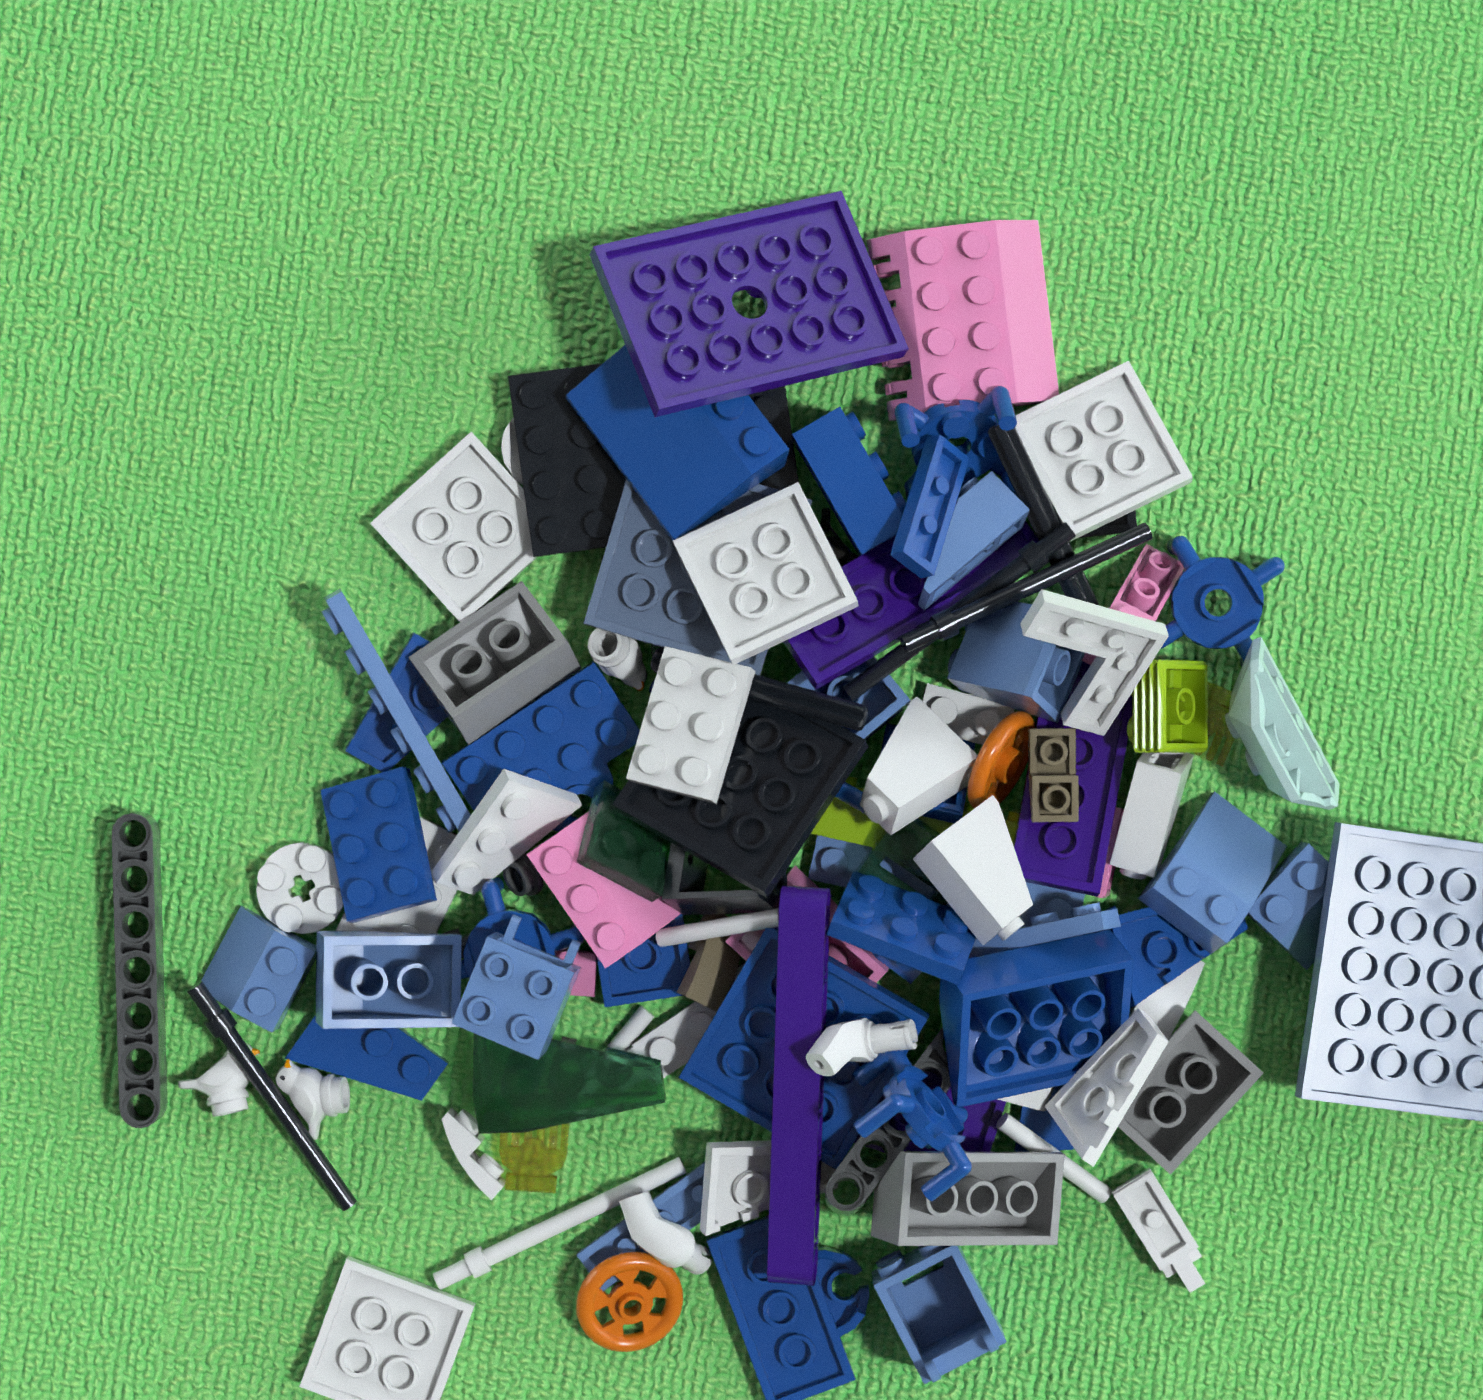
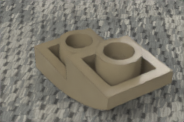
M1028 728L1031 822H1079L1076 728Z
M725 914L703 915L700 922L728 916ZM731 935L689 943L688 948L696 951L677 993L715 1012L718 1011L732 986L741 957L725 942Z

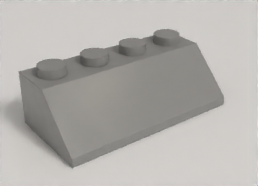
M901 1151L874 1190L871 1236L897 1246L1057 1245L1065 1154L1061 1152H965L972 1164L970 1173L934 1201H930L923 1194L921 1186L950 1165L944 1153L940 1151Z

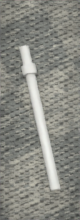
M677 1157L488 1248L483 1249L479 1246L464 1253V1259L433 1273L438 1288L442 1290L471 1275L474 1278L480 1277L492 1271V1265L620 1205L619 1201L648 1192L686 1174L685 1167L680 1157Z

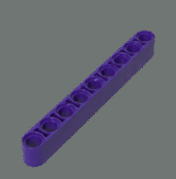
M782 886L780 894L767 1261L768 1283L814 1286L817 1276L824 1076L815 1073L807 1063L806 1055L826 1029L829 936L827 932L830 926V888Z

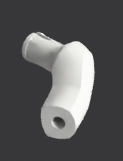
M867 1018L831 1025L824 1030L806 1055V1060L815 1073L822 1076H832L848 1061L872 1062L878 1056V1053L914 1050L917 1048L916 1042H918L916 1025L912 1019L887 1024H874Z
M649 1191L619 1201L631 1239L657 1261L670 1268L682 1266L695 1275H700L709 1269L712 1260L707 1258L712 1256L710 1250L695 1243L694 1236L689 1229L662 1218Z

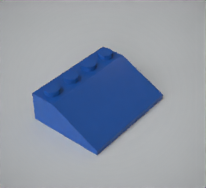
M626 345L620 348L566 395L568 402L672 540L682 537L783 468L786 464L789 448L749 395L654 417Z
M1111 929L968 958L958 985L940 979L939 1005L954 1105L964 1107L1065 1085L1129 1018L1134 959Z

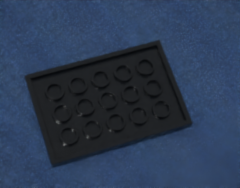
M603 363L508 376L533 557L601 549L607 546L626 478L566 399V395ZM785 386L749 395L789 448L785 466L759 483L778 490L799 482Z

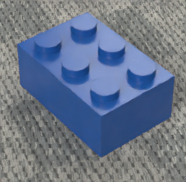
M838 407L793 433L792 440L860 557L896 536L906 502L899 491L891 495L883 480L888 478L889 473L877 452L875 451L868 455L860 442L865 439L866 433L853 411L845 415L841 407Z

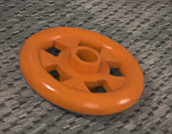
M1016 711L1002 719L981 747L968 781V800L974 809L992 795L1000 804L1020 779L1028 763V728H1035V722L1027 712Z
M644 1252L620 1253L596 1265L583 1280L576 1300L577 1318L584 1333L597 1345L617 1352L638 1351L657 1343L672 1330L682 1311L683 1289L674 1269L661 1264L650 1254ZM640 1271H645L655 1276L650 1286L647 1287L643 1283L635 1281ZM615 1275L620 1282L614 1285L610 1294H606L601 1289V1286ZM654 1297L665 1298L661 1314L650 1313ZM631 1300L638 1301L634 1306L624 1308L627 1302ZM607 1306L613 1319L601 1325L595 1312ZM642 1321L643 1330L624 1334V1324L630 1325Z

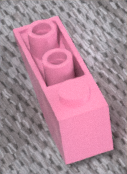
M1146 544L1111 604L1110 609L1156 621L1177 579L1185 568L1180 561ZM1085 653L1082 661L1091 665L1096 656Z

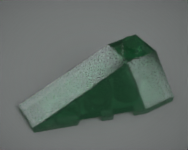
M474 1034L472 1097L479 1134L525 1133L665 1103L666 1093L661 1060L610 1047L599 1051L576 1045L577 1039L562 1036L561 1041L551 1039L546 1053L537 1060Z

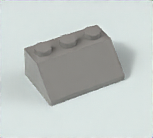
M522 581L409 656L411 663L468 745L581 669L567 639Z
M1196 1010L1170 1036L1168 1044L1118 1125L1126 1135L1170 1175L1263 1074L1253 1062Z

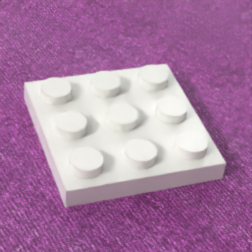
M1129 361L1016 415L1017 425L1015 428L1061 524L1066 522L1076 535L1071 541L1192 483L1193 476Z
M472 432L463 438L370 523L459 622L486 605L537 558L533 557L524 489Z
M799 482L673 540L678 555L732 665L859 606L858 600Z
M348 1256L299 1387L334 1400H440L476 1303Z

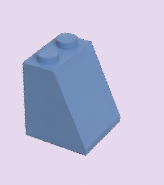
M1015 602L966 625V633L960 648L955 649L949 659L947 679L962 692L1058 723L1061 717L1060 713L1070 695L1085 653L1023 636L1020 623L1032 604Z

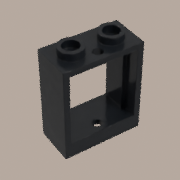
M671 843L662 900L683 915L746 914L779 908L782 886H787L786 871L768 898L754 890L704 891L708 864Z

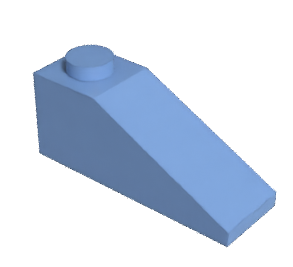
M992 471L980 481L976 477L972 478L960 490L934 576L927 577L918 605L924 611L1024 526L1030 509Z

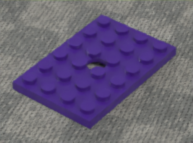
M842 191L593 246L589 254L654 417L902 358L909 349ZM746 290L750 296L761 298L765 305V313L755 319L743 317L733 307V294Z

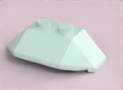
M1262 637L1254 639L1232 690L1229 713L1225 714L1229 731L1235 739L1241 738L1247 749L1245 756L1250 770L1255 776L1261 775L1269 790L1293 803L1328 810L1338 807L1340 784Z

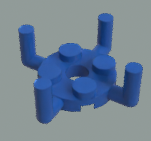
M995 387L981 403L972 400H959L960 405L945 407L944 403L929 408L925 412L907 403H900L896 406L895 417L903 446L911 448L917 467L927 437L938 434L946 440L966 437L967 440L963 444L955 446L970 458L961 488L972 478L979 477L990 470L999 475L1001 481L1017 496L988 435V429L996 423L1005 431L1012 430L1017 425L1011 397L1006 387ZM916 471L904 485L907 499Z
M1177 536L1170 539L1167 543V550L1171 555L1178 557L1185 570L1177 579L1171 592V612L1174 620L1166 624L1169 637L1161 649L1183 635L1191 642L1204 648L1222 649L1234 646L1241 656L1240 665L1242 667L1252 643L1250 636L1256 630L1263 611L1264 594L1261 586L1284 571V561L1279 557H1272L1264 560L1255 569L1250 570L1247 566L1228 558L1210 557L1201 560L1186 537ZM1215 589L1224 591L1230 599L1229 610L1219 617L1211 615L1205 607L1207 594Z
M495 877L486 881L481 888L488 916L483 918L473 928L467 939L464 949V960H461V980L468 977L470 979L487 936L495 932L505 934L513 914L522 918L514 939L554 956H557V951L569 948L573 939L581 942V944L585 939L575 924L570 929L551 934L547 926L534 914L522 910L506 909L501 895L504 883L500 878Z
M903 1050L878 1053V1056L872 1062H865L853 1072L855 1080L865 1087L890 1066L894 1070L895 1075L883 1087L885 1099L854 1123V1127L862 1137L866 1138L897 1113H901L908 1122L905 1130L912 1142L921 1149L924 1147L931 1149L933 1147L943 1152L950 1165L921 1186L925 1197L930 1201H934L968 1175L972 1169V1164L960 1145L964 1141L965 1136L958 1135L964 1129L963 1123L968 1118V1112L964 1107L954 1105L939 1086L931 1090L923 1083L922 1080L928 1075L921 1069L912 1066Z

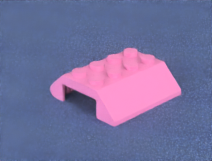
M991 220L903 231L867 240L868 254L871 260L889 258L891 260L873 265L878 277L888 278L894 274H899L901 288L884 291L889 303H896V307H892V310L909 348L904 357L882 362V367L899 368L905 364H910L912 379L892 381L890 384L884 385L886 395L907 393V398L887 401L889 421H896L895 408L900 403H907L922 412L941 403H944L945 407L960 405L959 400H972L981 403L997 386H1004L1008 389L1014 406L1038 404L1059 395L1038 220Z

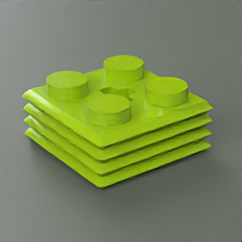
M1153 660L1131 694L1132 717L1128 721L1127 734L1132 742V748L1136 753L1205 752L1208 748L1207 664L1205 661Z

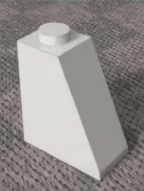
M916 697L910 701L867 777L860 806L864 809L870 820L879 823L892 835L967 787L977 754L919 697Z
M1142 753L1137 760L1109 864L1119 867L1121 874L1134 879H1146V876L1155 877L1164 857L1194 754Z
M992 795L934 838L913 858L915 863L982 945H985L996 935L1002 941L1010 937L1025 924L1020 916L1033 905L999 802Z

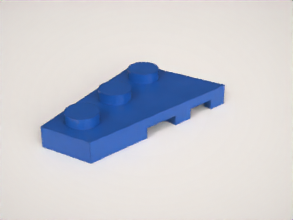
M1150 907L1120 914L1121 927L1111 929L1134 959L1130 1008L1210 955L1208 951ZM1245 918L1229 941L1248 929Z

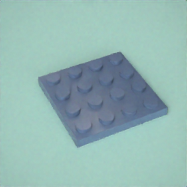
M626 479L583 624L662 648L667 646L731 662L678 555L673 540ZM758 484L688 533L780 490ZM807 498L811 506L812 500ZM768 649L737 664L751 667L755 670V674L760 675Z

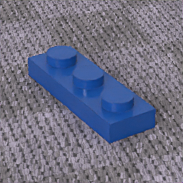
M940 434L926 438L890 553L893 558L920 578L934 576L970 460L967 455Z

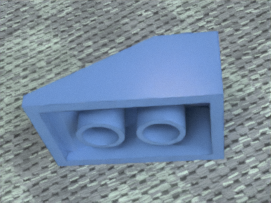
M1214 791L1138 899L1211 954L1229 942L1253 907L1287 846Z
M317 931L315 1022L322 1029L458 1027L451 1024L461 1001L462 936L457 934L382 931Z

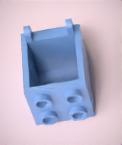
M513 914L505 934L495 932L487 936L451 1024L539 1060L549 1047L581 970L580 966L573 964L581 942L573 939L565 958L556 957L514 939L522 918Z
M919 1246L905 1255H902L901 1251L897 1250L876 1262L878 1268L871 1272L873 1286L924 1384L940 1380L942 1375L989 1351L992 1353L998 1350L1000 1345L1007 1342L1003 1329L960 1246ZM940 1261L943 1262V1266L903 1285V1280Z

